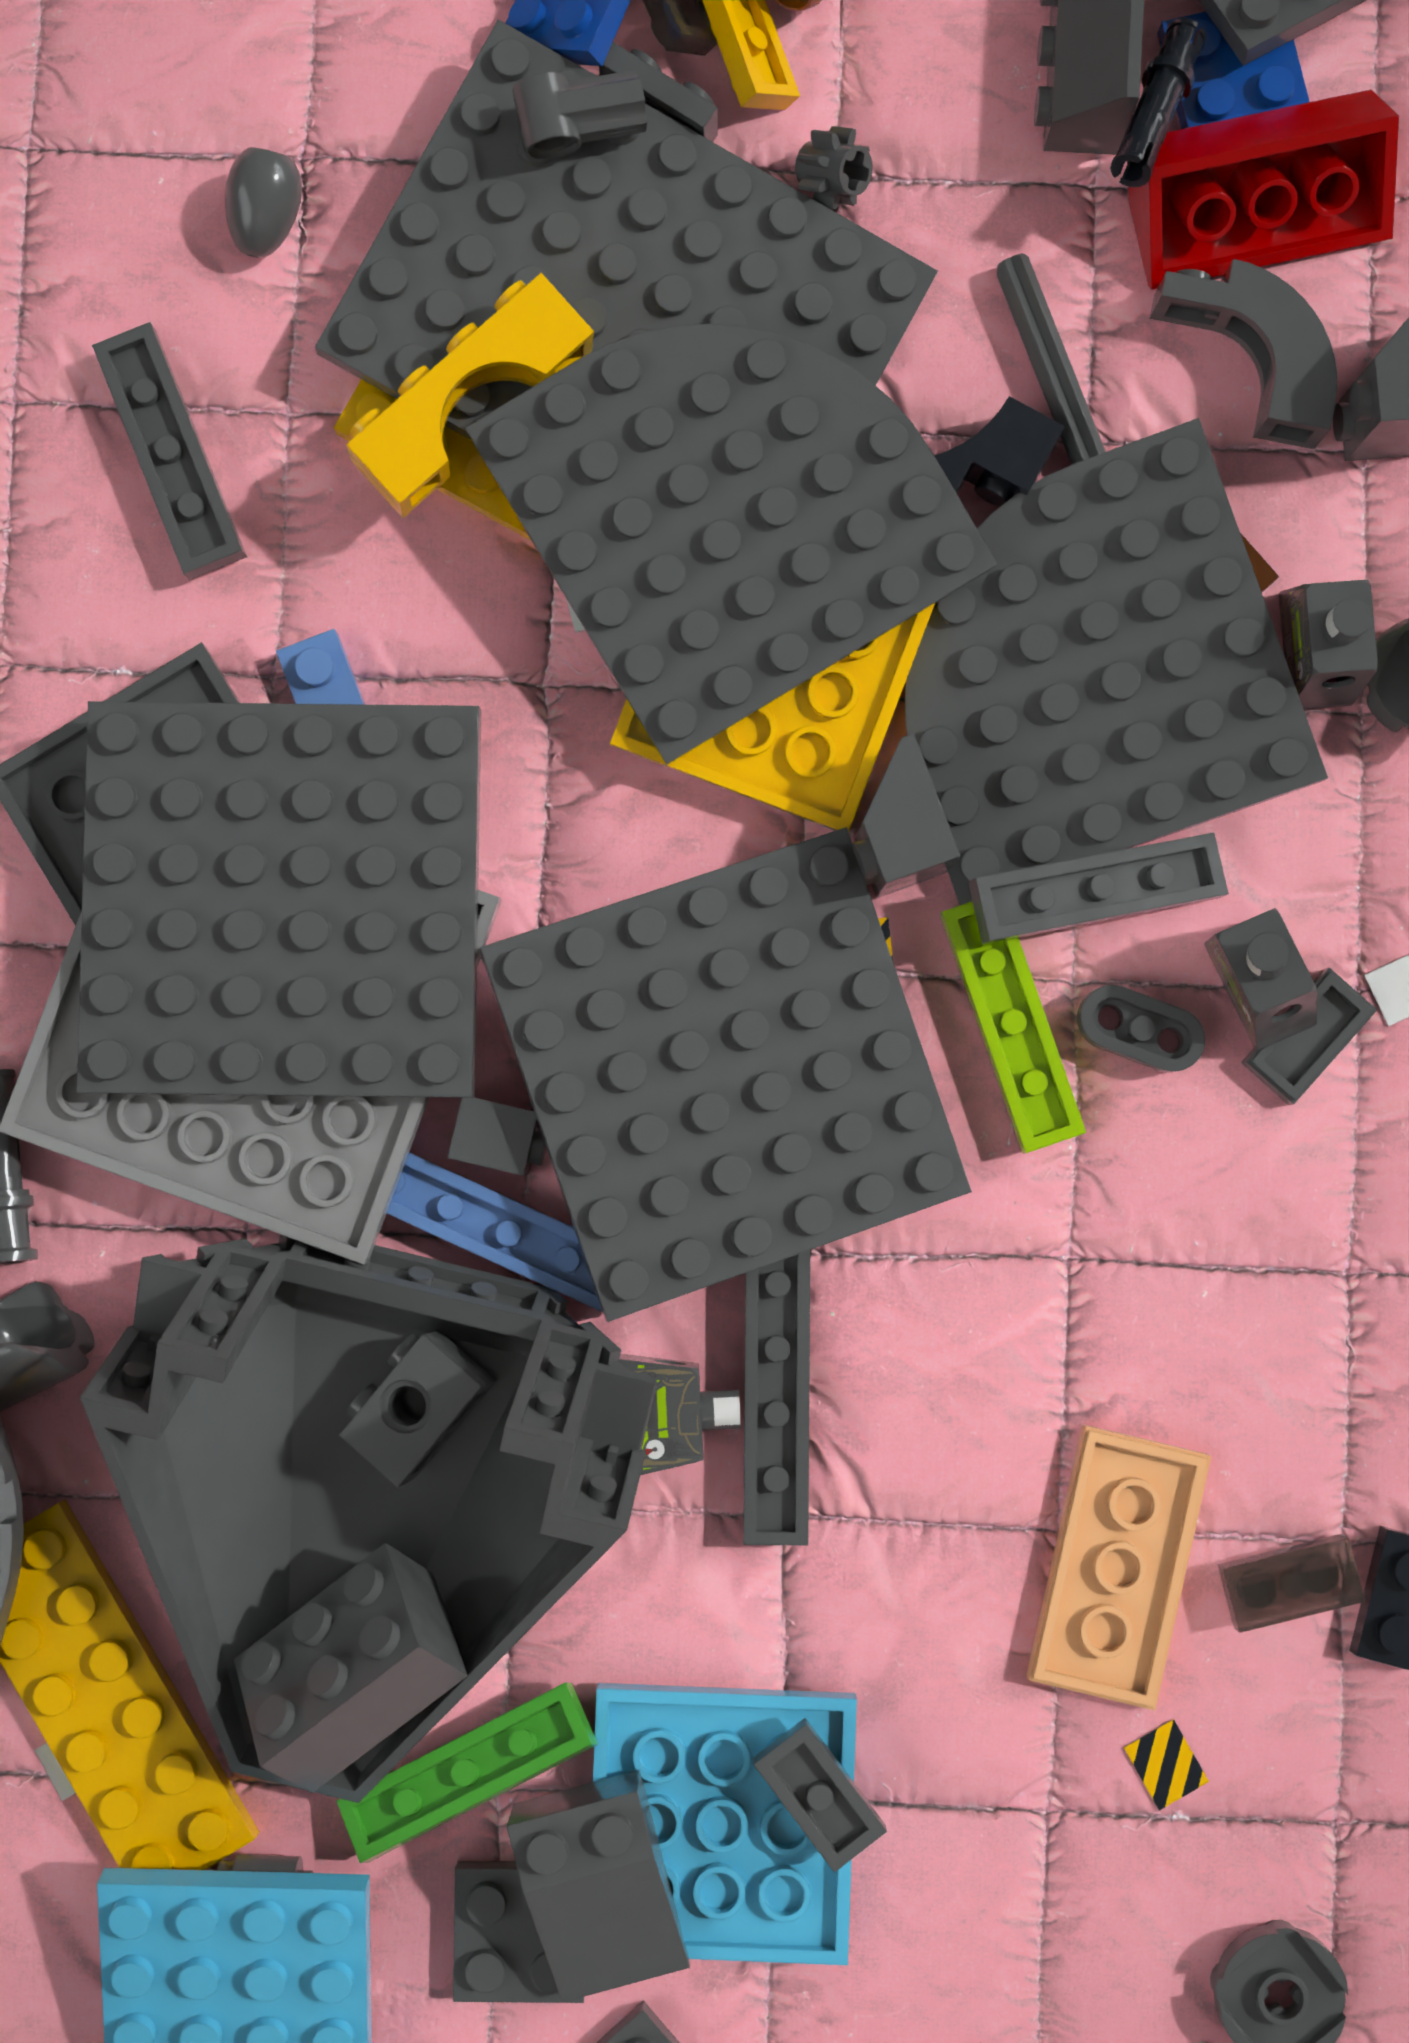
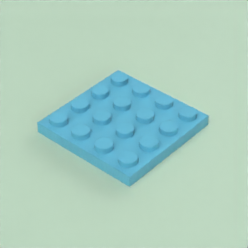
M619 1683L597 1684L595 1738L598 1745L594 1746L593 1782L640 1770L689 1959L848 1965L851 1860L834 1873L753 1764V1758L806 1718L854 1782L857 1697L855 1693Z
M136 1868L103 1869L97 1882L104 2043H372L370 1875Z

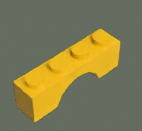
M542 273L527 285L522 280L511 285L496 301L494 305L496 313L479 328L475 323H470L462 328L448 343L446 351L449 354L431 370L424 365L412 372L400 385L398 393L401 396L383 412L378 408L370 410L350 430L349 435L353 439L346 446L351 462L402 518L406 517L451 477L449 460L443 446V432L450 412L464 395L478 386L495 381H515L533 387L592 352L594 331Z

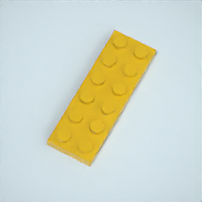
M66 1499L24 1523L21 1569L14 1601L0 1647V1663L118 1867L206 1870L255 1840L260 1831Z

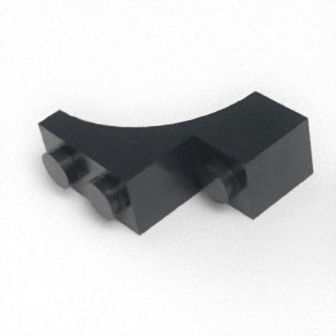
M1009 396L994 418L976 435L964 443L934 456L957 495L965 481L975 485L974 491L978 496L995 506L1001 507L1019 492L1028 495L1054 450L1065 426Z

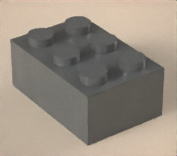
M386 1543L234 1659L260 1767L311 1793H314L468 1676L434 1574Z

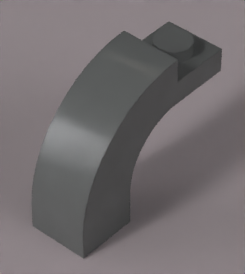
M1237 259L1232 260L1221 281L1212 280L1208 273L1196 269L1165 272L1154 294L1150 319L1215 331L1228 336L1240 344L1252 358L1261 384L1260 404L1253 437L1315 449L1332 427L1337 397V368L1333 348L1324 325L1306 299L1277 275L1264 268Z

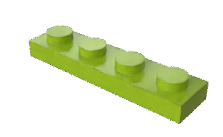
M972 901L942 911L940 917L1022 1154L1087 1133L1019 938L982 945Z

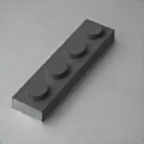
M151 322L93 344L92 347L183 574L191 580L246 558L247 555L157 331Z
M1215 833L976 877L968 882L982 945L1218 899L1229 894Z

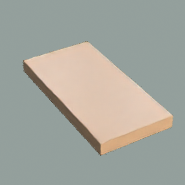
M1082 1424L1026 1672L1028 1680L1156 1710L1211 1461L1209 1454Z

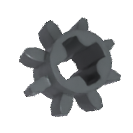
M831 126L829 131L812 130L811 141L805 143L798 152L795 163L796 177L799 182L798 189L814 192L812 199L829 209L836 210L839 204L854 206L857 204V195L863 193L870 183L873 171L872 159L869 154L870 149L869 146L854 145L856 129Z

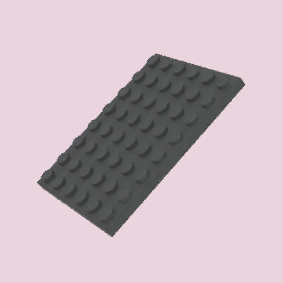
M497 20L315 346L317 355L398 399L401 396L398 393V389L403 381L419 367L426 365L431 370L449 354L446 351L448 343L462 328L470 323H475L479 328L497 311L494 308L496 301L511 285L520 280L527 285L542 273L594 331L592 352L632 335L670 326L705 323L741 325L773 331L806 342L837 357L876 385L938 270L645 104L647 129L644 133L585 142L574 153L554 160L540 161L528 158L524 151L512 92L514 85L530 75L545 72L562 73L568 77L569 81L595 77L596 75L504 22ZM495 381L478 386L469 391L456 403L448 416L445 426L471 440L465 429L467 426L532 388V386L515 381Z

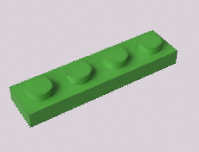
M565 1682L387 1774L359 1803L344 1799H338L336 1802L359 1863H369L598 1745L573 1684Z

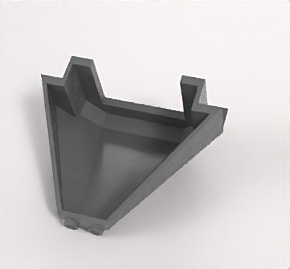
M280 1234L279 1243L252 1248L253 1245L246 1238L201 1246L197 1249L196 1259L171 1260L165 1258L162 1254L142 1257L133 1326L126 1328L80 1396V1400L231 1772L303 1789L261 1768L259 1765L234 1659L384 1543L434 1574L468 1676L315 1791L326 1796L359 1803L627 1531L644 1462L645 1452L642 1450L657 1381L646 1371L638 1373L627 1369L619 1361L621 1349L591 1322L582 1324L575 1322L566 1313L568 1301L557 1291L549 1287L375 1245L371 1257L363 1265ZM439 1330L493 1377L496 1382L414 1480L397 1488L340 1437L339 1434L352 1420L346 1411L354 1399L371 1383L378 1388L392 1372L393 1368L387 1364V1361L396 1348L411 1334H415L420 1338L422 1334ZM408 1386L402 1395V1407L405 1413L412 1419L421 1420L426 1410L424 1396L418 1389Z

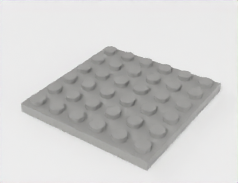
M478 890L477 967L481 959L479 949L486 945L502 902L500 897ZM81 910L2 1118L0 1132L365 1265L369 1257H371L429 1097L77 1093Z

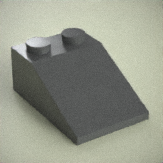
M640 1770L513 1804L506 1827L523 1893L562 2002L690 1968L685 1941Z

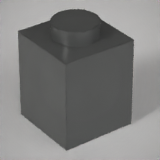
M462 1098L447 1158L527 1176L531 1164L542 1166L547 1148L534 1111L478 1098Z

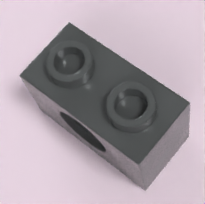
M439 1330L422 1334L420 1338L415 1334H411L396 1348L387 1361V1364L393 1368L392 1372L378 1388L371 1383L354 1399L346 1411L352 1420L339 1434L340 1437L397 1488L414 1480L496 1382L493 1377ZM408 1386L418 1389L425 1398L426 1410L421 1420L409 1417L402 1407V1395Z

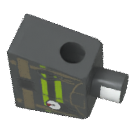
M1369 580L1311 583L1281 591L1279 593L1283 651L1303 709L1352 706L1377 672L1378 665L1372 593ZM1336 677V682H1325Z
M1276 908L1213 935L1205 942L1204 945L1256 1052L1316 1026L1317 989ZM1288 1006L1293 1008L1284 1014L1274 1016L1278 1011Z
M620 1354L619 1361L627 1369L638 1373L646 1371L657 1381L642 1446L645 1457L640 1475L702 1461L704 1457L703 1431L741 1429L739 1390L700 1392L699 1363Z

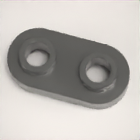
M1107 985L1095 989L1082 1000L1078 1008V1028L1088 1043L1157 1071L1176 1072L1187 1069L1197 1062L1204 1050V1030L1199 1020L1193 1014L1123 986ZM1103 1007H1111L1118 1013L1119 1023L1114 1030L1104 1029L1098 1021V1014ZM1163 1029L1172 1030L1177 1035L1178 1046L1172 1053L1163 1051L1158 1044V1036Z

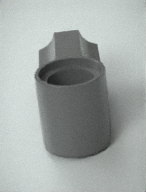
M637 70L571 81L562 73H538L521 79L512 89L526 156L532 160L544 161L562 158L574 153L580 148L582 143L644 133L647 129L645 97L641 78H639Z

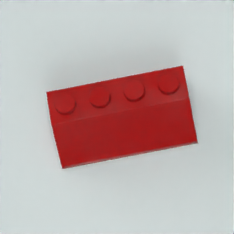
M1370 89L1168 132L1157 156L1150 180L1141 187H1128V202L1147 284L1150 289L1158 288L1166 271L1177 272L1182 269H1196L1208 273L1211 277L1224 275L1233 259L1262 267L1393 239L1399 115Z

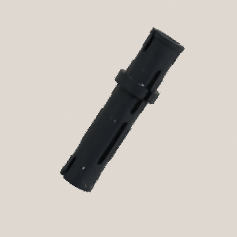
M1179 18L1172 21L1167 27L1158 56L1155 57L1153 62L1150 60L1145 68L1142 77L1143 92L1120 148L1113 158L1110 167L1113 177L1116 178L1121 174L1125 161H1127L1126 169L1119 181L1122 185L1141 187L1150 180L1157 156L1164 143L1179 102L1182 101L1183 97L1186 99L1191 92L1195 80L1193 68L1207 38L1206 32L1202 27L1196 32L1191 44L1190 40L1198 25V22L1195 20Z

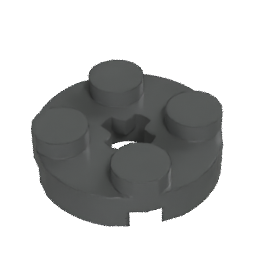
M1271 1920L1264 1926H1257L1242 1933L1228 1945L1221 1955L1219 1963L1212 1969L1210 1984L1214 1992L1215 2009L1222 2025L1234 2043H1335L1342 2033L1346 2016L1343 2014L1346 2003L1345 1992L1348 1995L1347 1980L1344 1972L1332 1953L1318 1938L1307 1931L1295 1928L1289 1922ZM1276 1980L1281 1983L1291 1980L1295 1983L1289 1990L1290 1996L1294 2001L1286 2008H1283L1278 2002L1271 2003L1268 2007L1264 2003V1999L1269 1994L1268 1986Z

